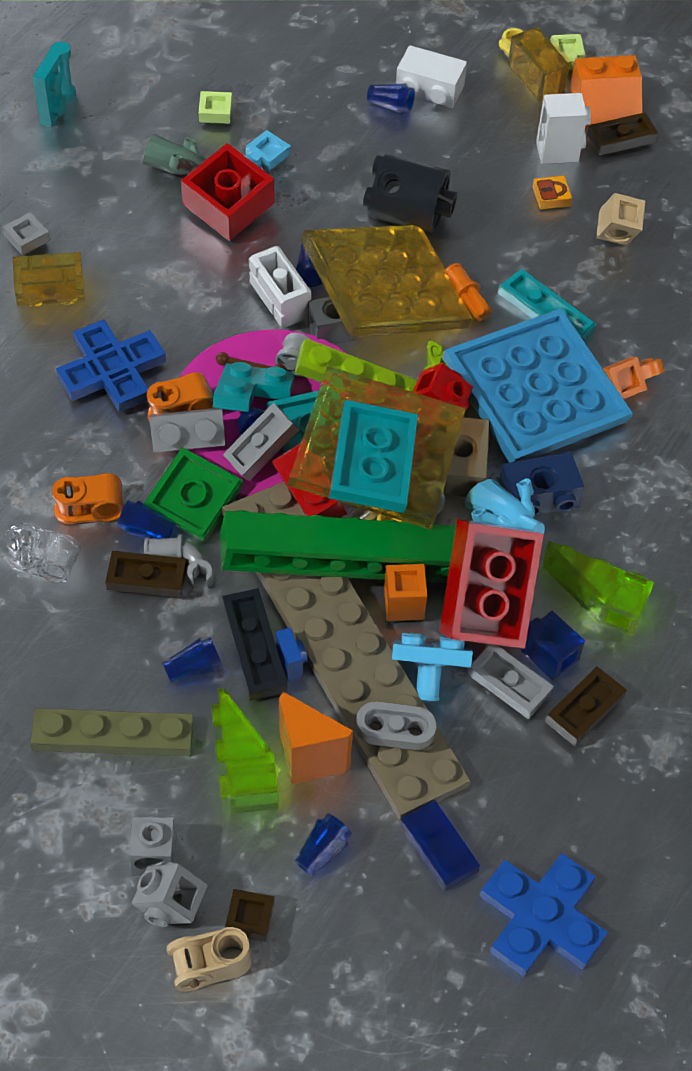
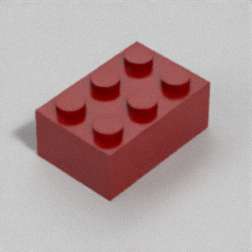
M457 519L439 632L455 640L525 648L544 534L530 529Z

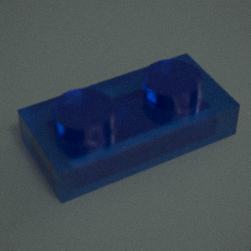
M436 800L401 819V828L444 891L479 872L480 864Z

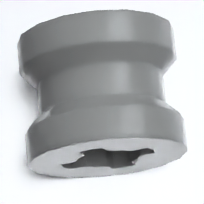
M300 333L288 334L283 341V349L279 350L275 357V363L285 366L288 372H295L300 346L305 338H310ZM295 373V377H302V375Z

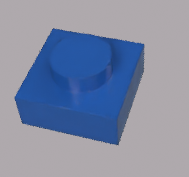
M290 627L276 631V648L287 681L291 682L303 678V663L307 662L308 659L302 640H295Z

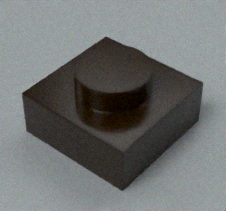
M233 889L225 928L235 927L241 929L248 939L266 942L275 896Z

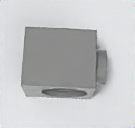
M132 817L129 847L132 876H141L146 871L147 866L166 865L168 862H175L176 835L173 817Z

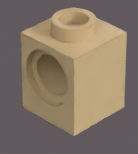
M614 193L600 208L596 238L627 246L642 231L645 200Z

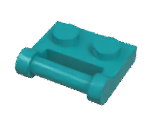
M66 42L54 43L33 75L40 125L52 127L57 117L62 116L66 102H71L76 98L75 86L71 83L69 67L71 50L70 45Z

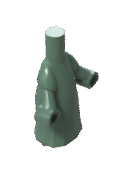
M153 134L145 148L143 165L152 166L175 175H188L203 163L206 158L199 154L196 145L197 141L194 138H186L183 146L157 134Z

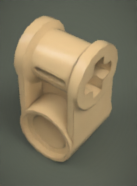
M226 927L201 935L182 937L167 945V953L170 957H173L177 974L174 986L177 991L181 992L198 990L209 984L243 976L249 970L252 963L249 940L241 929L235 927ZM235 946L242 950V953L234 959H225L221 956L222 952L228 947ZM188 959H191V963H192V968H191V969H189V967H188V963H187V960H188Z

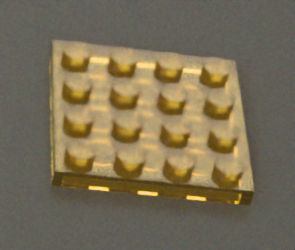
M409 225L304 230L301 242L350 337L469 328L473 318L461 296H457V290L449 276L444 272L443 264L426 234L419 227Z
M327 366L289 477L288 486L329 498L342 408L345 400L418 414L405 512L401 513L341 500L337 501L432 530L465 408Z

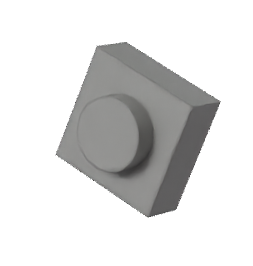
M31 212L2 227L6 239L21 255L50 241L49 231Z

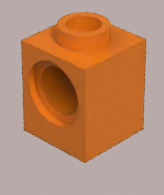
M424 564L386 565L384 595L387 621L424 620L427 603Z

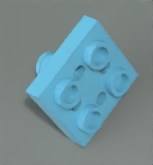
M402 633L401 639L393 638L392 660L412 661L419 664L416 689L418 696L421 700L439 701L442 666L471 667L473 651L470 646L464 645L465 641L440 636V643L425 642V635Z

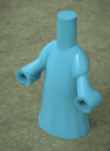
M528 478L516 484L521 501L504 489L496 480L492 479L478 483L467 494L465 508L472 515L475 522L530 529L542 534L545 530L544 524L534 519L535 508L531 502V495H533L534 490Z

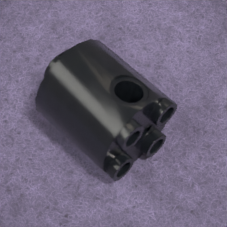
M389 154L376 156L372 168V174L376 175L373 187H367L363 199V206L368 207L367 212L370 217L429 233L436 231L442 216L452 217L457 201V192L449 190L450 170ZM400 186L396 192L389 193L393 187Z

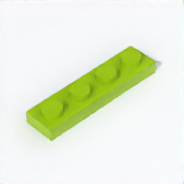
M307 338L304 339L300 346L295 369L296 374L363 399H367L380 382L410 397L417 382L413 378Z

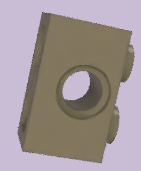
M446 416L445 430H438L436 451H442L443 455L442 459L436 458L434 480H441L440 488L444 495L467 497L468 492L474 486L486 480L489 420Z

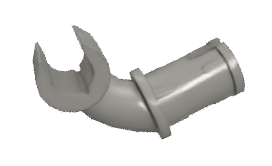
M179 534L178 538H145L144 554L186 558L188 565L187 574L193 589H195V578L199 573L206 575L208 589L213 585L214 574L212 566L206 561L204 555L197 547L184 539L183 534Z

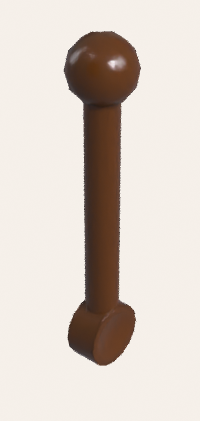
M220 352L216 355V362L221 366L226 365V363L244 362L251 365V367L266 369L273 367L229 357L225 352ZM276 364L274 366L283 368L287 371L286 367L281 364Z

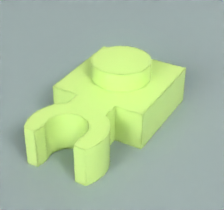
M581 34L551 35L550 48L554 65H561L560 77L566 79L567 71H573L575 58H585Z

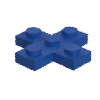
M104 319L73 331L74 341L84 357L56 368L57 378L71 401L103 388L118 412L148 401V387L139 373L166 363V353L151 330L122 342H118Z
M561 853L538 883L504 859L480 892L481 898L511 918L510 922L492 944L490 953L523 977L526 976L547 946H550L583 970L608 934L605 929L575 909L594 883L596 876Z

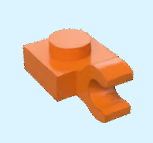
M628 357L602 368L623 399L647 390L645 379L665 372L661 358L656 360L648 358L639 362L638 357Z

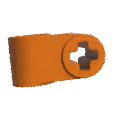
M193 372L179 378L152 384L147 391V400L151 405L148 410V421L150 422L149 415L213 409L214 394L205 375ZM158 392H161V398H158Z
M103 473L93 476H67L57 480L52 487V496L56 501L54 514L56 519L63 524L73 525L98 521L111 522L120 519L124 515L122 482L117 475ZM69 486L71 495L67 496V487ZM68 506H72V515H69Z

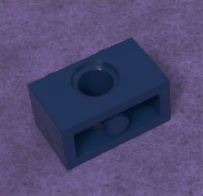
M572 452L502 464L499 484L519 501H521V497L516 484L523 479H530L534 490L533 495H531V502L535 508V517L539 514L555 511L567 512L580 507L584 484Z

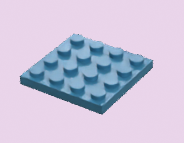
M561 308L445 349L442 357L450 369L457 371L465 381L473 386L468 399L481 419L489 420V431L509 463L544 455L626 423L633 415Z

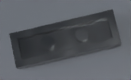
M259 588L222 596V605L249 701L283 692L286 693V678Z

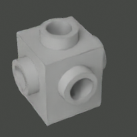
M168 862L166 865L147 866L146 871L138 881L137 892L131 904L145 913V920L159 927H167L168 924L192 923L208 885L192 874L186 867L178 863Z

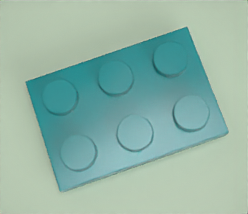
M345 400L342 408L329 498L404 513L408 500L418 414Z

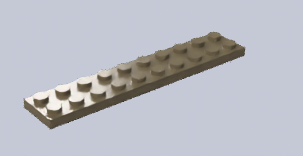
M284 482L222 507L223 517L225 511L238 510L306 516ZM256 572L286 626L291 628L295 640H302L306 649L309 666L344 726L353 730L352 740L398 820L401 821L469 788L471 782L437 725L434 740L428 747L421 750L373 745L366 743L358 736L356 731L357 713L362 706L369 702L416 706L426 710L427 708L398 660H392V650L349 579L346 577ZM371 723L369 725L372 730L382 729V726L378 723ZM418 728L408 730L410 734L415 736L422 734Z

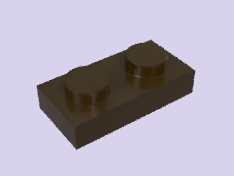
M646 112L589 125L587 136L600 156L656 143L658 132Z
M112 551L105 581L106 590L181 598L187 568L186 558Z
M596 666L547 714L545 722L572 745L576 746L625 697L627 689Z

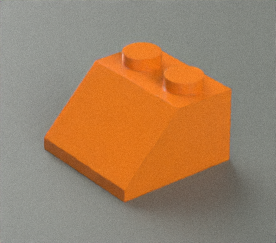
M635 55L575 58L570 88L572 93H582L585 106L590 107V125L642 113V76Z

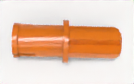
M460 263L448 266L444 271L446 274H443V276L454 289L456 299L460 303L464 302L478 321H484L486 317L492 314V308L481 295L480 285L468 276Z

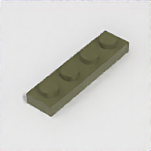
M35 708L30 745L32 751L191 757L193 714Z

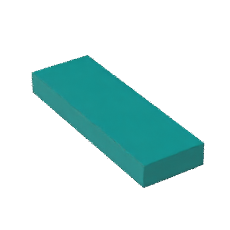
M522 268L499 285L498 293L530 318H535L561 308L583 341L595 332V322Z

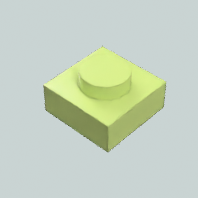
M201 91L198 112L199 122L230 124L232 92Z

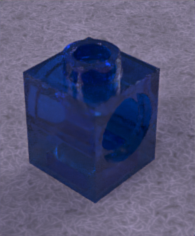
M552 610L542 619L536 617L529 622L525 648H521V652L554 681L580 660L585 640ZM543 641H551V642L555 643L556 645H554V646L548 645V644L544 643Z

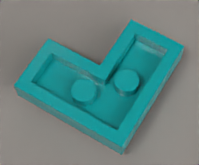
M244 362L226 363L214 392L213 407L249 412L254 396L273 399L291 397L295 382V372H288L280 367H269L267 369L251 367V365Z

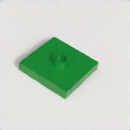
M182 447L142 506L145 511L205 544L223 518L222 507L234 501L244 486V482L235 475Z

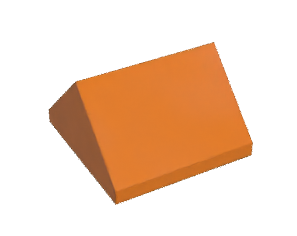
M283 692L279 697V737L291 784L346 773L351 763L353 730Z

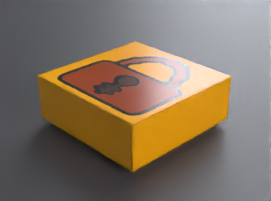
M564 175L533 179L532 188L540 210L571 206L572 196Z

